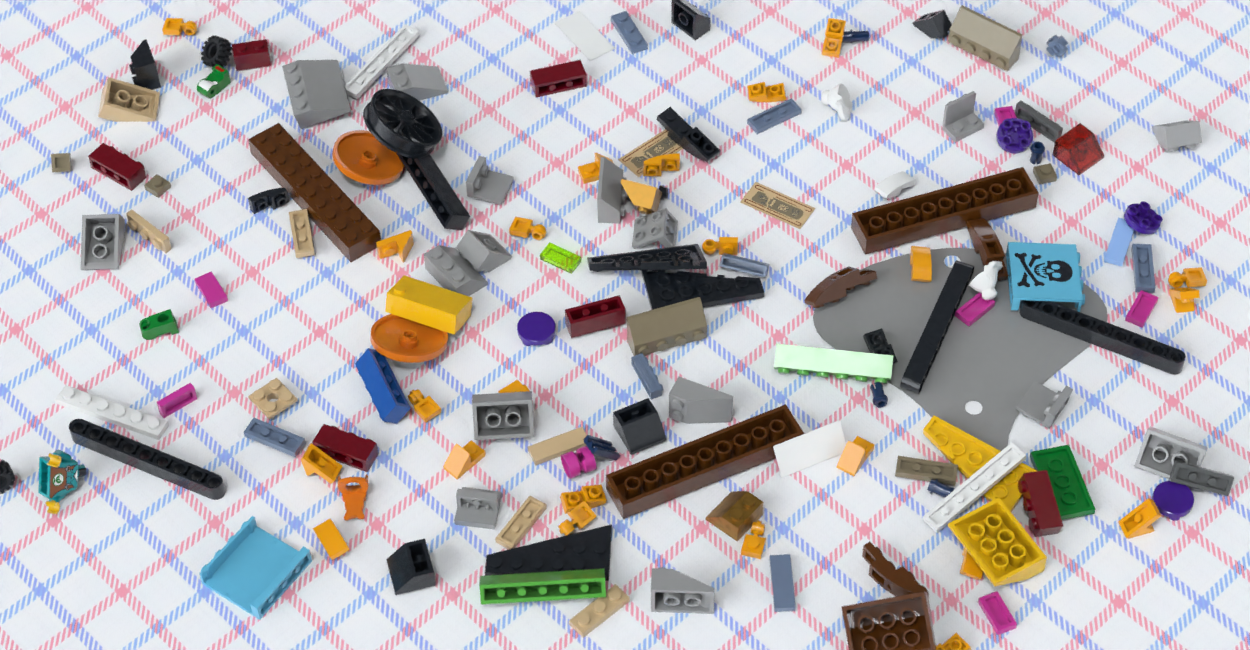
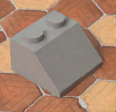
M1185 120L1152 126L1153 133L1160 147L1168 149V151L1179 150L1180 146L1194 148L1197 143H1202L1199 121Z
M467 230L456 247L461 253V257L468 260L472 264V268L478 272H491L513 257L491 234Z

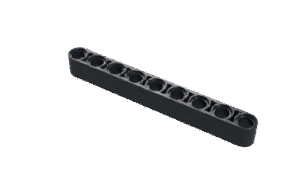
M955 261L904 372L900 388L920 393L974 272L973 265Z
M1021 301L1020 315L1027 320L1170 374H1179L1183 369L1186 356L1180 349L1051 301Z
M74 419L69 424L72 440L80 446L212 500H219L225 495L223 479L214 472L83 419Z

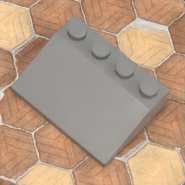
M298 60L282 66L293 114L300 129L351 112L338 60Z

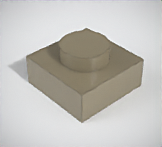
M70 153L51 154L52 172L72 171Z
M1051 163L1033 168V173L1039 185L1057 181V175Z
M156 174L144 187L146 191L159 198L171 188V184Z

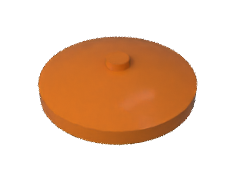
M355 130L344 133L334 144L332 157L335 165L343 174L355 181L369 185H383L395 181L403 172L404 164L397 153L380 143L370 131Z
M390 314L380 318L373 324L370 341L377 352L389 359L417 363L429 361L440 356L446 350L448 333Z

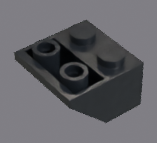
M649 398L613 412V426L631 455L666 441V435L658 412Z
M425 539L404 543L386 559L395 595L436 586L434 570Z

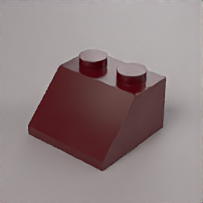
M267 39L232 44L236 71L271 66Z

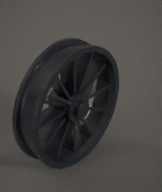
M395 89L378 90L372 96L371 102L364 108V121L372 135L384 146L402 156L414 159L425 158L432 153L434 146L442 138L441 125L433 112L418 99L405 92Z

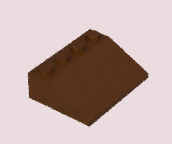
M926 592L841 606L849 650H936L928 593Z

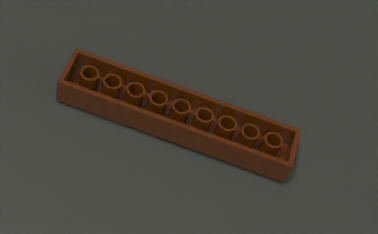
M280 123L248 139L250 151L254 158L282 188L287 189L288 195L302 210L307 209L309 218L350 262L377 248L376 242L381 241L380 230Z
M1024 167L852 213L851 229L864 254H869L967 227L966 220L984 218L986 221L1036 208L1039 193Z
M785 404L607 474L606 490L622 518L625 519L776 458L773 446L800 436L804 432Z

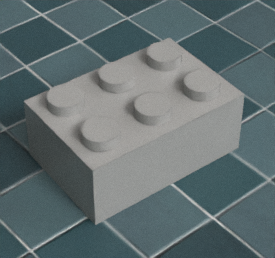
M532 391L472 395L475 440L534 437Z

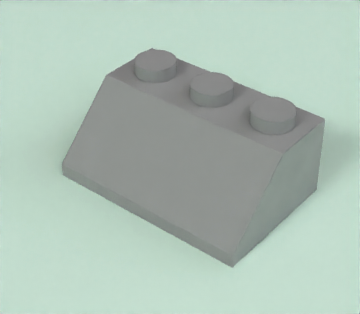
M601 157L597 195L598 223L620 224V218L624 216V205H622V202H625L626 197L621 179L627 180V178H623V170L605 157Z
M438 245L424 253L425 269L443 288L470 296L488 285L484 277L474 270L467 260L461 257V253L456 248Z
M1150 426L1147 429L1134 466L1169 479L1174 461L1201 467L1208 447Z

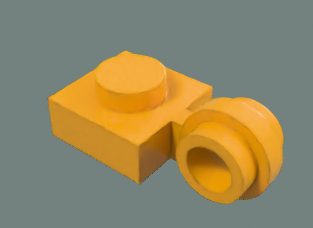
M166 18L162 28L164 35H181L183 30L186 35L191 36L197 32L196 23L193 21L184 23L183 18Z
M515 216L509 228L510 235L527 238L529 233H532L534 239L541 240L546 235V228L541 224L533 226V220Z
M719 237V242L707 239L702 244V250L708 255H712L716 250H719V255L724 253L737 255L738 237Z
M1202 267L1184 268L1182 274L1179 272L1171 273L1168 282L1174 288L1181 287L1183 282H1186L1187 287L1206 286L1207 279Z
M419 389L410 391L408 399L414 405V411L425 423L441 413V408L430 396L424 399Z
M584 500L567 513L572 521L566 519L558 526L560 528L559 532L566 536L575 529L574 524L580 530L597 516Z
M753 521L751 534L754 535H745L741 555L761 559L766 538L759 537V535L763 536L765 524L762 521Z

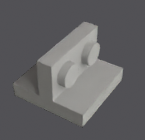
M467 487L457 489L455 525L495 530L502 492Z

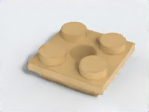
M278 378L271 380L268 384L248 396L252 403L269 420L298 401ZM271 399H278L275 402H269Z

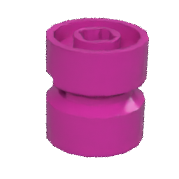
M587 446L578 448L576 453L569 451L561 454L562 466L569 479L580 476L582 471L588 473L597 468L594 455Z

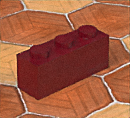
M581 60L531 70L530 84L537 98L586 87V72Z
M102 143L88 156L92 169L131 191L146 179L145 167L141 162H136L127 154L120 153L112 146Z
M620 295L565 309V324L571 338L626 324V309Z
M323 424L312 441L313 445L335 461L365 472L369 471L378 456L377 443L373 440L364 439L352 432L342 431L335 426Z
M1047 470L1024 473L1018 481V490L1023 495V507L1029 516L1030 530H1033L1034 537L1058 534L1063 527V523Z

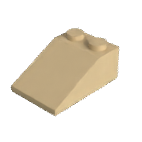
M108 77L102 89L98 117L114 122H155L160 92Z

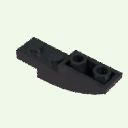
M671 107L657 116L656 120L668 131L667 136L691 155L708 162L721 152L697 127L692 128Z

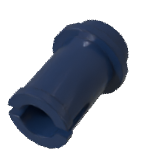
M1035 142L1030 148L1032 152L1030 162L1035 165L1037 159L1038 165L1042 161L1045 146L1041 142Z
M875 382L876 389L873 384L870 386L873 394L872 402L876 407L882 408L887 405L888 397L884 394L882 383Z
M931 479L927 488L930 494L935 493L944 498L955 489L938 482V479Z

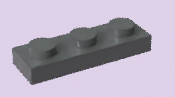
M1021 100L1016 104V118L1028 121L1031 124V128L1055 144L1061 140L1063 128L1059 124L1053 122Z
M1174 461L1169 480L1229 496L1234 476Z

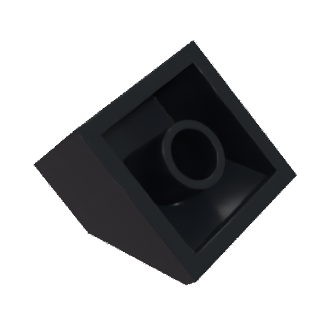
M672 0V24L694 40L710 31V17L707 14H704L687 0Z
M147 39L143 40L130 56L132 64H129L131 74H135L132 77L133 83L150 90L161 88L155 60Z

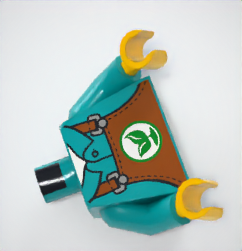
M59 449L55 450L52 454L49 453V456L39 457L38 493L49 499V501H46V506L49 507L47 513L58 514L60 500L78 487V477L86 475V468L83 464L78 465V462L73 460L69 454Z

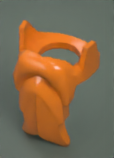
M368 475L365 478L347 477L343 479L338 476V489L342 493L343 502H345L346 514L344 520L364 519L362 510L364 509V501H366ZM355 482V483H358V484H360V485H355V486H354V485H347V484H348V483Z

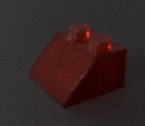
M1081 123L1055 140L1053 156L1078 175H1081L1104 158V153L1094 133Z

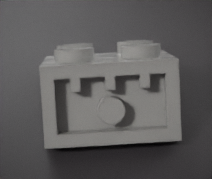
M974 91L964 94L962 97L945 105L942 130L954 142L984 129V123L974 113L976 99Z
M479 156L466 180L467 196L501 205L514 181V177L488 170L486 157Z
M667 208L636 218L632 247L636 249L657 241L665 248L675 247L678 221Z
M1034 381L1017 404L1016 410L1050 429L1068 403L1073 389L1066 386L1062 392L1058 391L1056 393Z

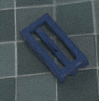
M590 435L583 439L594 455L611 460H617L620 457V454L615 452L616 449L612 447L613 444L610 441Z

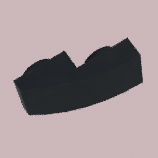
M276 188L257 193L249 197L248 201L250 210L253 214H256L269 206L273 210L284 206L289 202L286 188Z
M882 328L863 335L870 353L893 355V364L898 362L892 345L888 344Z

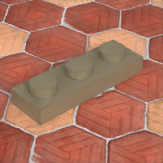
M898 456L895 476L929 482L931 479H938V482L942 484L955 485L958 465Z

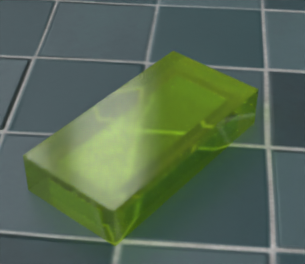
M550 242L540 254V260L571 274L582 262L581 256Z

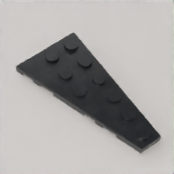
M698 244L587 258L589 270L594 272L606 270L660 271L707 269L706 259Z
M641 270L651 310L700 297L703 307L764 297V289L760 278L741 276L724 278L725 275L713 277L707 276L705 273L682 271L666 273L665 270L658 272Z
M612 524L486 555L485 576L605 568V581H609Z

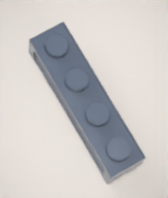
M727 253L722 254L720 262L721 267L761 277L767 276L769 268L767 263Z
M643 353L631 357V365L652 400L662 396L663 386L659 384L657 375H654L652 366H649L647 357H644Z

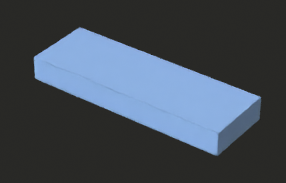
M1118 217L1104 258V262L1121 267L1123 266L1134 233V229L1127 224L1125 219Z

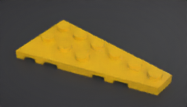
M933 415L923 429V434L952 464L958 465V470L967 479L1001 452ZM1021 463L988 490L984 496L989 502L1000 498L1010 512H1012L1023 497L1022 493L1018 490L1019 479L1024 473L1037 470Z

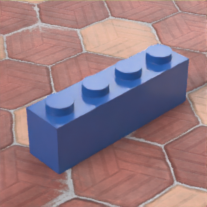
M368 348L355 363L359 371L358 373L382 421L397 424L411 408L386 357L376 350Z

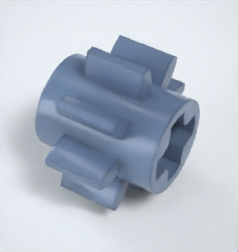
M1054 35L1046 43L1048 45L1046 50L1051 56L1056 54L1059 57L1068 50L1066 47L1068 42L1062 35L1060 37Z

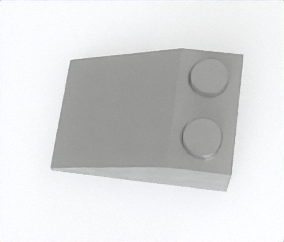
M402 63L386 68L390 89L405 92L419 101L448 93L447 86L438 67Z
M120 214L82 215L81 270L119 269L125 235V219Z
M682 377L677 378L669 393L670 418L686 424L726 423L732 421V395Z
M664 567L652 568L651 612L713 614L714 588L674 569Z

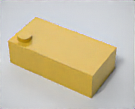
M404 275L387 292L385 312L455 335L471 317L472 297Z

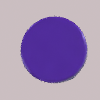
M1018 118L1005 119L1000 124L996 133L999 146L1006 152L1013 154L1026 151L1033 140L1031 124Z
M1144 201L1140 204L1129 205L1124 212V219L1127 224L1142 234H1154L1163 220L1160 215L1151 209L1150 204Z
M530 312L519 320L517 324L518 336L525 346L548 345L552 343L556 332L555 321L546 313Z
M1165 481L1154 489L1152 500L1162 515L1169 517L1172 521H1177L1192 510L1194 495L1186 485Z

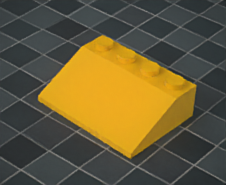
M1000 498L948 523L950 530L995 587L1027 580L1045 570L1046 555Z

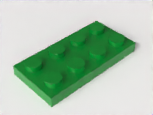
M1069 445L1032 451L1030 453L1035 470H1047L1061 520L1095 514L1096 509Z

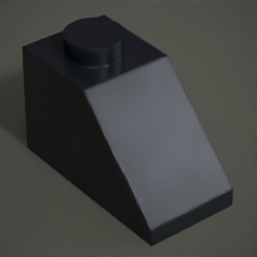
M945 10L924 14L912 22L916 28L931 39L946 37L952 25Z

